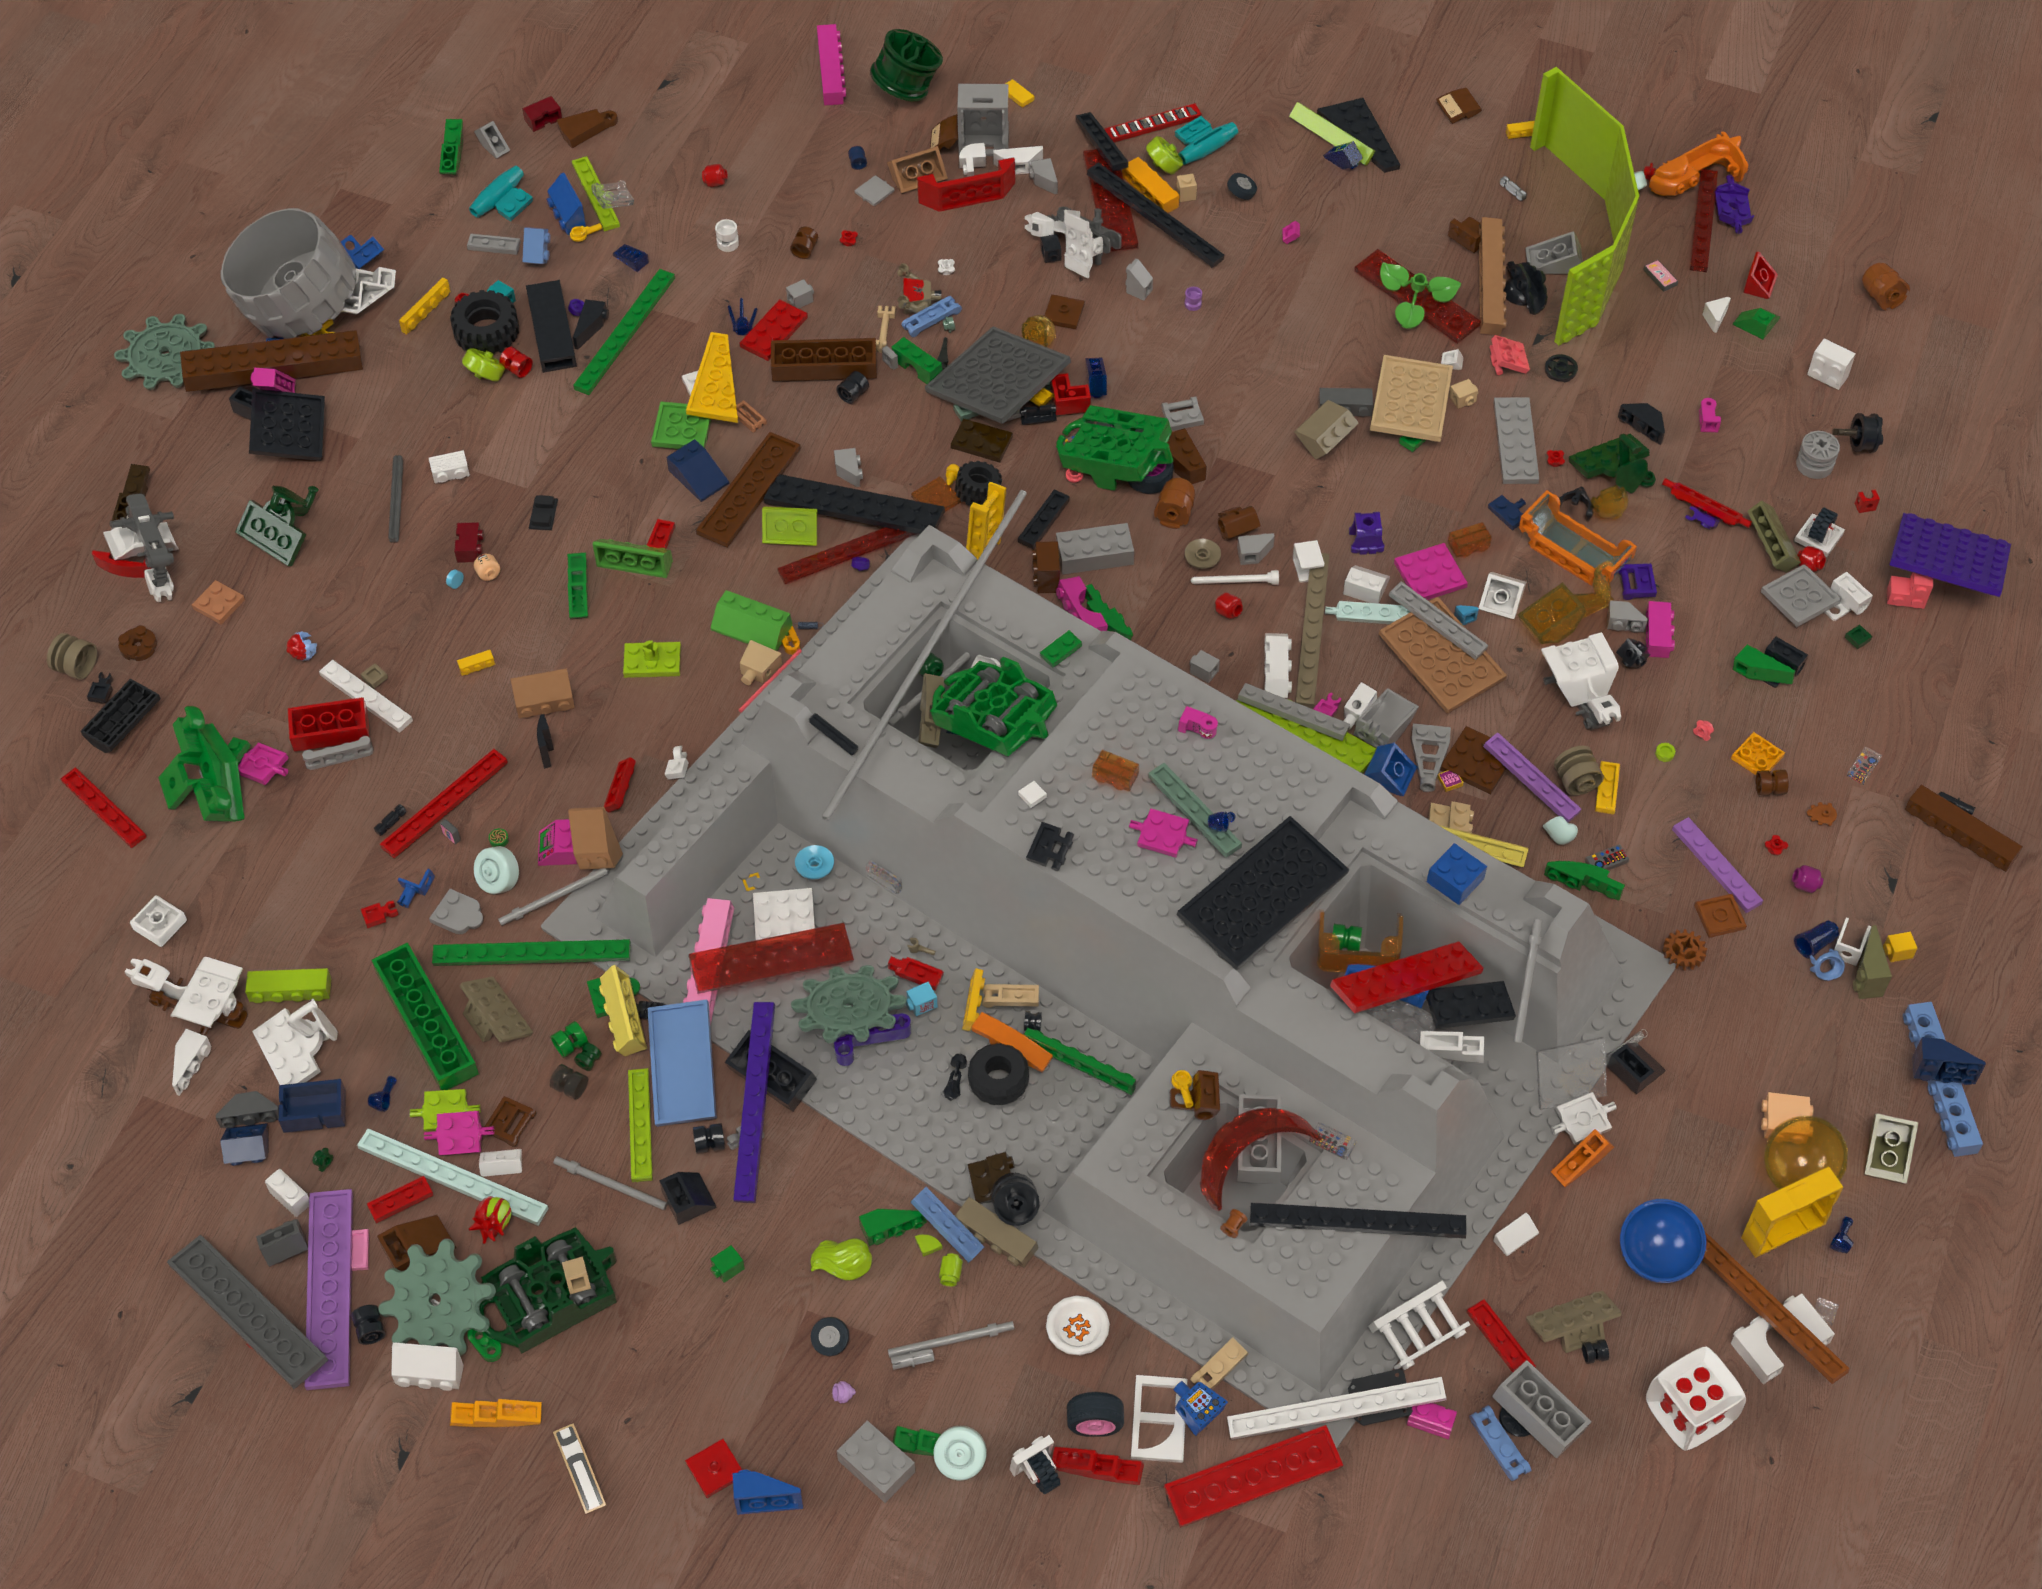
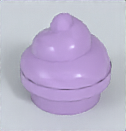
M845 1381L834 1384L832 1391L834 1401L839 1403L848 1402L856 1393L855 1389Z

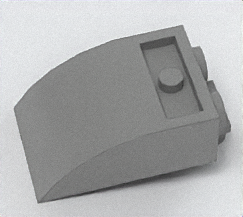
M1387 688L1357 719L1354 735L1375 748L1395 743L1410 724L1419 706Z

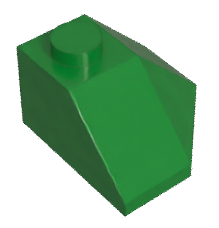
M1757 308L1741 312L1733 322V325L1764 340L1779 321L1780 316L1766 309Z

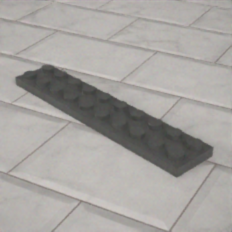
M201 1234L167 1261L169 1267L293 1389L297 1388L328 1361L326 1356Z

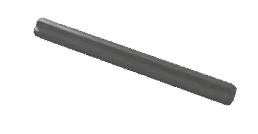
M401 455L393 457L388 534L390 542L399 541L403 457Z

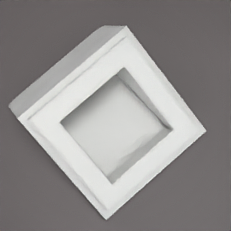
M1459 349L1442 353L1441 364L1451 365L1453 369L1461 370L1463 356Z

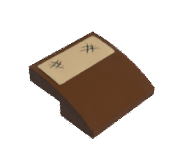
M1467 88L1451 91L1436 99L1452 124L1465 116L1467 119H1470L1482 111Z
M958 114L942 120L931 130L930 148L938 146L940 151L944 146L950 149L958 140Z

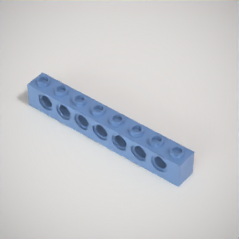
M1932 1002L1908 1005L1903 1014V1021L1905 1025H1908L1909 1038L1911 1042H1914L1915 1048H1917L1922 1037L1945 1040ZM1935 1080L1927 1081L1928 1092L1933 1096L1935 1111L1939 1113L1941 1128L1946 1133L1947 1145L1952 1150L1954 1157L1978 1154L1983 1142L1962 1084L1956 1082L1943 1083Z

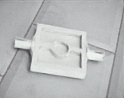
M1591 1092L1557 1106L1555 1110L1561 1119V1123L1552 1126L1551 1130L1554 1135L1566 1131L1574 1145L1579 1144L1594 1129L1602 1134L1612 1129L1607 1119V1113L1616 1110V1105H1614V1102L1602 1106L1597 1101L1594 1093Z

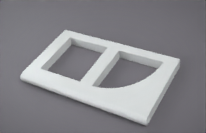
M1136 1375L1131 1459L1183 1462L1185 1421L1176 1411V1408L1175 1414L1140 1412L1142 1386L1175 1388L1181 1381L1187 1385L1188 1379ZM1177 1393L1175 1407L1178 1401L1181 1399V1397ZM1140 1423L1174 1425L1172 1433L1163 1443L1152 1448L1138 1449Z

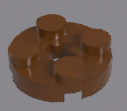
M143 625L130 629L118 637L119 650L127 660H146L154 654V649L157 646L154 633ZM137 642H140L141 645H140V646H137V645H134V644L137 643Z

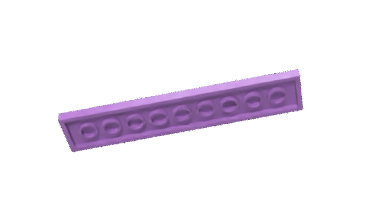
M352 1189L310 1193L306 1338L326 1356L328 1361L305 1380L306 1390L350 1386Z

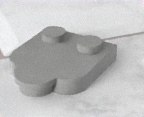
M449 889L429 920L430 923L455 934H464L470 928L476 929L480 927L483 922V915L477 900Z

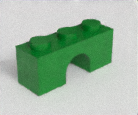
M905 337L892 346V351L898 355V365L904 369L912 365L917 371L918 379L925 384H928L942 372L941 362Z

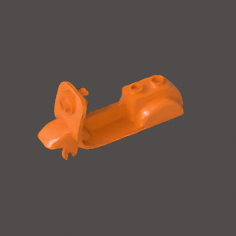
M1721 132V135L1717 134L1716 138L1697 146L1671 161H1667V163H1663L1650 179L1649 188H1651L1653 193L1661 196L1682 194L1685 190L1698 184L1700 177L1698 171L1714 163L1723 165L1736 182H1742L1744 174L1748 171V163L1740 150L1741 136L1729 138L1725 132Z

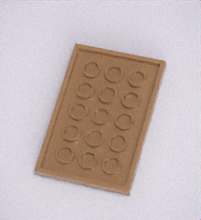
M1439 597L1429 601L1462 625ZM1411 612L1379 630L1381 638L1447 714L1506 680L1507 675L1486 651L1475 660Z

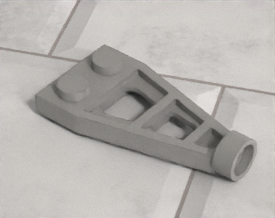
M1413 723L1411 745L1420 779V789L1424 792L1435 790L1436 779L1450 745L1451 727ZM1421 745L1439 746L1436 755L1424 754ZM1423 761L1435 762L1434 770L1424 769Z

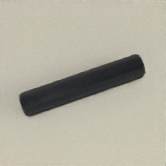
M814 713L809 718V723L850 755H854L858 751L857 744L817 713Z

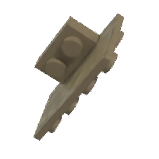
M494 977L461 983L460 988L469 999L463 1015L482 1042L490 1041L492 1034L496 1036L499 1042L528 1037L533 1034L532 1029Z
M1599 1291L1561 1305H1556L1553 1308L1536 1312L1533 1315L1527 1316L1526 1320L1543 1342L1561 1337L1562 1349L1569 1353L1582 1348V1343L1584 1342L1596 1343L1597 1340L1605 1339L1603 1322L1620 1317L1621 1311L1604 1291Z

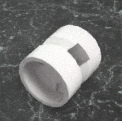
M729 219L719 221L715 226L717 246L724 252L734 251L739 246L737 225Z

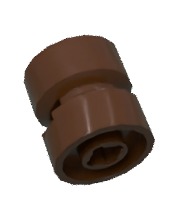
M800 227L790 246L792 254L800 259L809 258L819 238L817 232L810 227Z
M1785 769L1774 770L1772 773L1769 770H1760L1756 773L1755 783L1758 795H1770L1772 792L1775 795L1787 794L1789 780Z

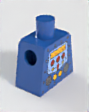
M1181 1381L1173 1389L1181 1397L1175 1407L1176 1411L1195 1436L1212 1422L1228 1403L1223 1397L1202 1382H1198L1190 1389Z

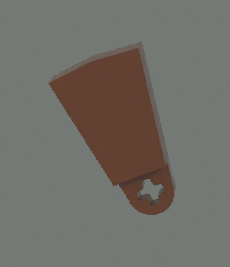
M597 109L557 119L559 131L571 148L618 123L616 112L608 110L599 113Z

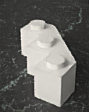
M1265 633L1264 690L1280 697L1288 698V693L1292 691V682H1288V671H1291L1292 660H1288V650H1291L1292 640L1288 639V634Z

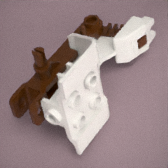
M203 957L189 984L184 987H180L183 978H179L177 984H174L171 979L167 978L170 974L167 969L147 959H132L130 962L135 968L132 970L126 968L125 970L126 976L131 978L133 984L152 991L149 995V1002L152 1005H164L163 1011H166L168 1007L174 1008L170 1016L200 1024L202 1027L198 1033L206 1036L208 1031L212 1030L214 1021L239 1029L248 1017L247 1012L243 1010L244 1005L236 1001L233 994L243 970L242 967Z

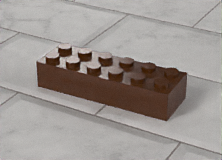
M876 338L771 341L772 381L846 379L853 371L860 372L866 378H877Z

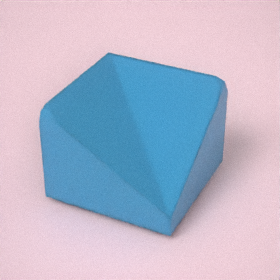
M1458 605L1455 608L1454 615L1462 625H1466L1477 620L1479 608Z

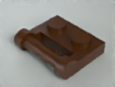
M504 1096L484 1127L494 1126L495 1130H488L495 1131V1134L491 1136L506 1142L512 1147H516L519 1142L518 1138L530 1119H533L537 1113L534 1109ZM518 1114H524L512 1134H508L507 1131Z

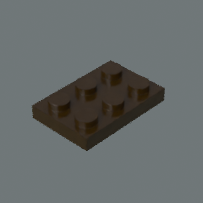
M963 418L951 442V449L1000 463L1013 438V433Z

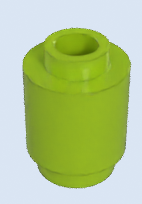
M949 1253L947 1256L942 1257L939 1273L942 1285L954 1287L960 1281L963 1260L959 1258V1255Z

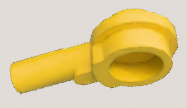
M598 223L590 227L576 226L572 228L570 238L573 241L581 242L587 238L588 234L602 230V225Z
M1178 1070L1173 1074L1171 1083L1176 1089L1181 1090L1186 1108H1191L1194 1105L1189 1091V1087L1192 1084L1191 1075L1185 1070Z

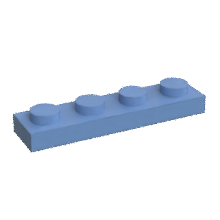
M927 1187L911 1201L912 1205L968 1263L984 1248L974 1235Z

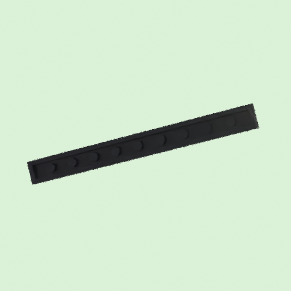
M1099 162L1087 170V175L1211 267L1224 260L1225 255Z
M1251 1203L1250 1226L1466 1239V1215Z

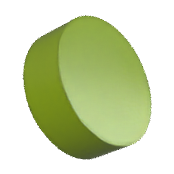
M1661 743L1657 746L1655 755L1658 760L1669 762L1673 760L1676 751L1673 745Z

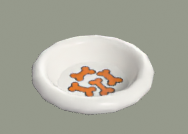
M1072 1296L1062 1299L1053 1306L1047 1316L1046 1330L1049 1339L1057 1349L1067 1354L1081 1356L1092 1353L1103 1345L1109 1334L1110 1322L1107 1312L1098 1302L1089 1297Z

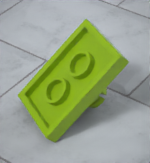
M763 507L762 543L817 546V509Z
M651 640L645 643H625L624 678L680 676L681 643H653Z

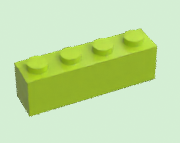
M328 968L248 971L245 992L249 1002L254 1003L292 1000L300 1002L311 999L321 1001L323 999H330L331 976Z

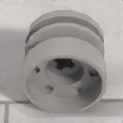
M1813 431L1805 435L1796 459L1798 470L1804 476L1813 479L1829 476L1834 469L1840 451V444L1837 438L1825 431Z

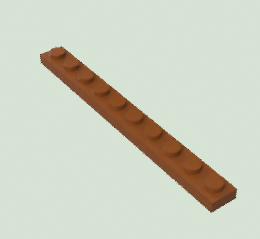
M1705 1232L1706 1250L1703 1261L1831 1384L1849 1373V1367Z

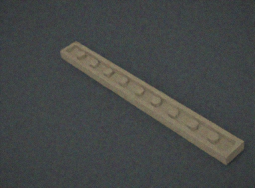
M1321 553L1324 567L1309 569L1296 703L1308 708H1314L1329 563V554Z

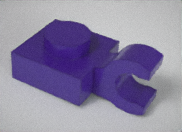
M1693 506L1689 509L1694 511V516H1685L1688 520L1697 519L1701 521L1700 524L1708 529L1717 527L1720 520L1699 511L1698 508Z

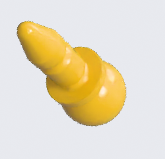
M950 464L946 469V482L949 486L957 479L959 466L956 464Z

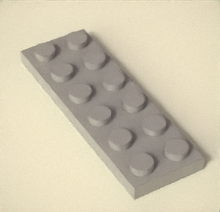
M1494 398L1493 403L1503 484H1539L1530 398Z

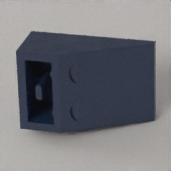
M1922 1037L1912 1056L1913 1078L1921 1079L1922 1081L1935 1080L1943 1083L1956 1082L1972 1085L1976 1084L1986 1065L1985 1061L1944 1039Z

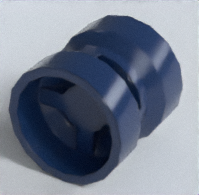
M861 146L850 148L848 156L852 168L856 170L865 168L867 159L864 149Z

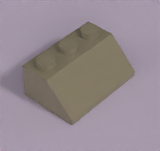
M1327 400L1294 433L1311 455L1317 459L1326 455L1359 423L1347 408Z

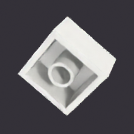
M1823 339L1814 351L1807 375L1839 390L1849 376L1856 353L1827 339Z

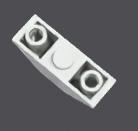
M1043 146L993 150V163L998 167V160L1014 157L1015 175L1028 174L1029 168H1031V161L1043 159Z

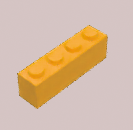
M1137 157L1128 162V168L1122 169V177L1134 189L1164 211L1169 213L1179 207L1180 196L1178 192L1173 190L1145 161Z

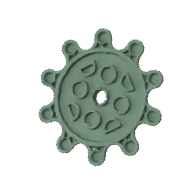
M183 314L174 315L169 323H161L155 316L148 317L146 319L147 327L144 331L127 330L124 332L123 337L130 343V346L114 353L117 361L129 363V366L122 371V377L128 381L136 377H144L143 385L147 390H154L161 381H170L176 388L182 387L184 382L180 352L215 347V344L211 341L204 342L200 340L206 334L207 326L199 323L193 327H186L184 325L186 318Z
M871 965L862 966L855 974H847L842 967L834 966L829 969L830 977L826 981L805 980L803 988L810 995L803 999L793 1000L791 1007L797 1013L808 1014L798 1022L803 1032L823 1029L822 1036L827 1043H834L839 1036L844 1034L854 1035L858 1042H865L869 1037V1029L877 1026L886 1029L894 1027L896 1018L888 1012L904 1008L907 998L903 995H893L890 993L899 983L897 977L888 976L884 979H875L873 977L875 970Z
M443 1239L439 1244L437 1253L432 1256L426 1255L420 1245H411L408 1249V1257L410 1258L408 1269L399 1271L396 1268H390L385 1272V1280L394 1287L395 1294L392 1299L383 1301L379 1305L378 1310L382 1316H394L398 1320V1328L392 1335V1342L406 1344L409 1340L414 1339L419 1342V1345L440 1346L445 1344L448 1347L457 1348L460 1356L465 1354L467 1349L464 1341L465 1333L470 1329L485 1332L490 1326L489 1319L479 1311L480 1303L486 1299H491L496 1293L493 1284H481L475 1278L477 1269L482 1265L481 1256L474 1253L465 1260H457L454 1256L455 1245L450 1239ZM435 1294H438L441 1298L437 1306H434L430 1301Z

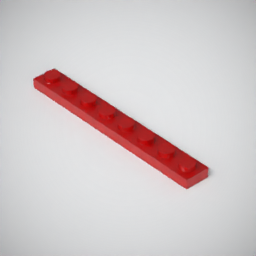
M491 750L381 842V848L391 857L396 858L508 763L507 758L497 750Z

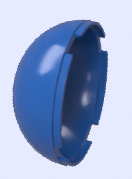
M1655 1199L1644 1202L1629 1213L1621 1228L1620 1247L1626 1263L1640 1277L1655 1283H1674L1685 1279L1698 1268L1706 1250V1235L1701 1221L1690 1208L1677 1201Z

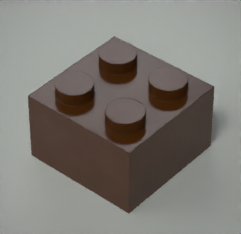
M1058 541L1036 542V549L1032 550L1033 584L1037 586L1038 594L1056 593L1060 580Z

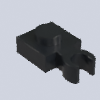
M100 672L98 676L99 682H92L87 699L91 702L107 703L113 689L110 684L113 678L111 673H109L107 678H104L103 672Z

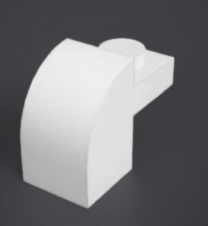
M984 143L970 144L961 150L959 168H963V174L967 175V177L974 176V167L986 166Z

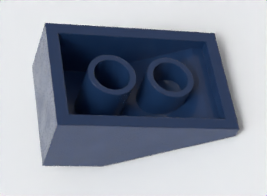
M695 439L666 457L668 471L701 502L729 484L728 479L707 450Z

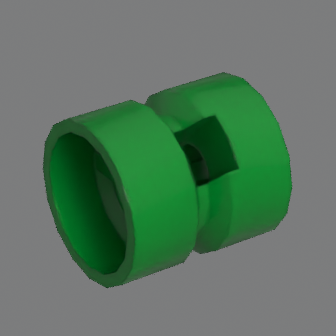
M1334 923L1330 950L1342 951L1346 948L1348 952L1359 953L1362 927L1350 926V928H1346L1343 924Z
M576 1021L567 1025L565 1031L559 1030L550 1036L553 1045L563 1058L572 1054L574 1048L580 1049L585 1043H589L586 1034Z

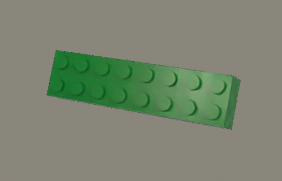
M408 942L372 959L371 961L378 978L440 1090H449L479 1075L474 1059Z

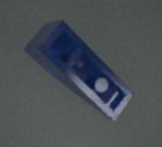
M1085 358L1090 396L1100 398L1103 395H1107V375L1103 358Z

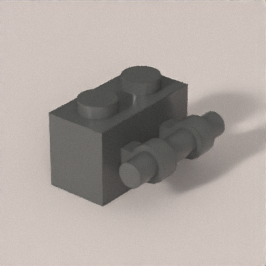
M298 1219L284 1222L283 1225L266 1230L265 1233L256 1236L259 1249L269 1267L308 1250L306 1238L300 1228L301 1225Z

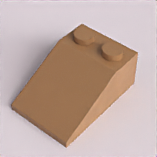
M605 808L569 809L573 853L580 870L615 868L623 853Z

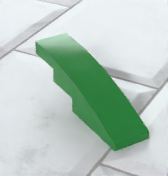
M586 552L567 554L569 618H587L588 577Z

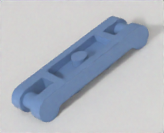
M948 296L905 319L901 325L905 330H908L912 337H916L919 332L945 319L946 316L949 317L952 314L960 313L962 307L955 303V299L952 296Z
M1489 1405L1482 1408L1481 1412L1469 1415L1471 1423L1511 1481L1518 1479V1475L1522 1473L1527 1474L1531 1471L1529 1463L1522 1457ZM1485 1419H1487V1421L1489 1422V1424L1486 1426H1484L1482 1423V1421ZM1516 1462L1518 1466L1512 1467L1510 1464Z

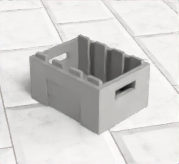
M958 84L959 155L964 147L975 143H984L985 147H994V149H985L986 156H993V150L1009 149L1008 84Z

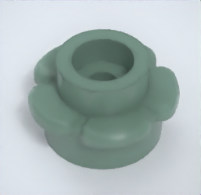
M946 316V320H943L945 331L949 330V333H951V331L956 330L952 316Z

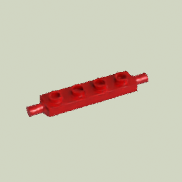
M1665 478L1662 485L1671 489V494L1675 495V498L1678 500H1685L1691 503V506L1707 511L1708 515L1721 518L1728 525L1741 524L1750 528L1752 521L1744 518L1743 514L1679 482L1674 483Z

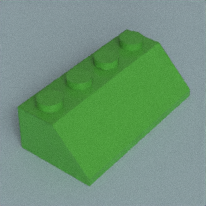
M611 539L593 541L597 567L662 578L668 577L673 562L671 550L629 542H619Z
M726 590L716 605L711 630L747 644L752 640L777 651L782 644V640L789 634L788 631L793 625L790 613Z

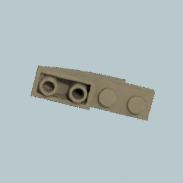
M925 673L920 711L922 713L918 742L924 746L937 748L939 746L941 727L935 725L930 710L932 709L934 691L939 685L945 688L944 678Z

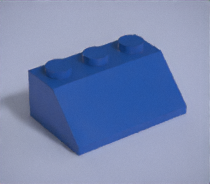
M561 173L548 189L549 198L546 200L549 208H553L552 211L555 219H559L561 230H565L566 234L570 235L572 228L576 226L586 227L583 205L565 173Z

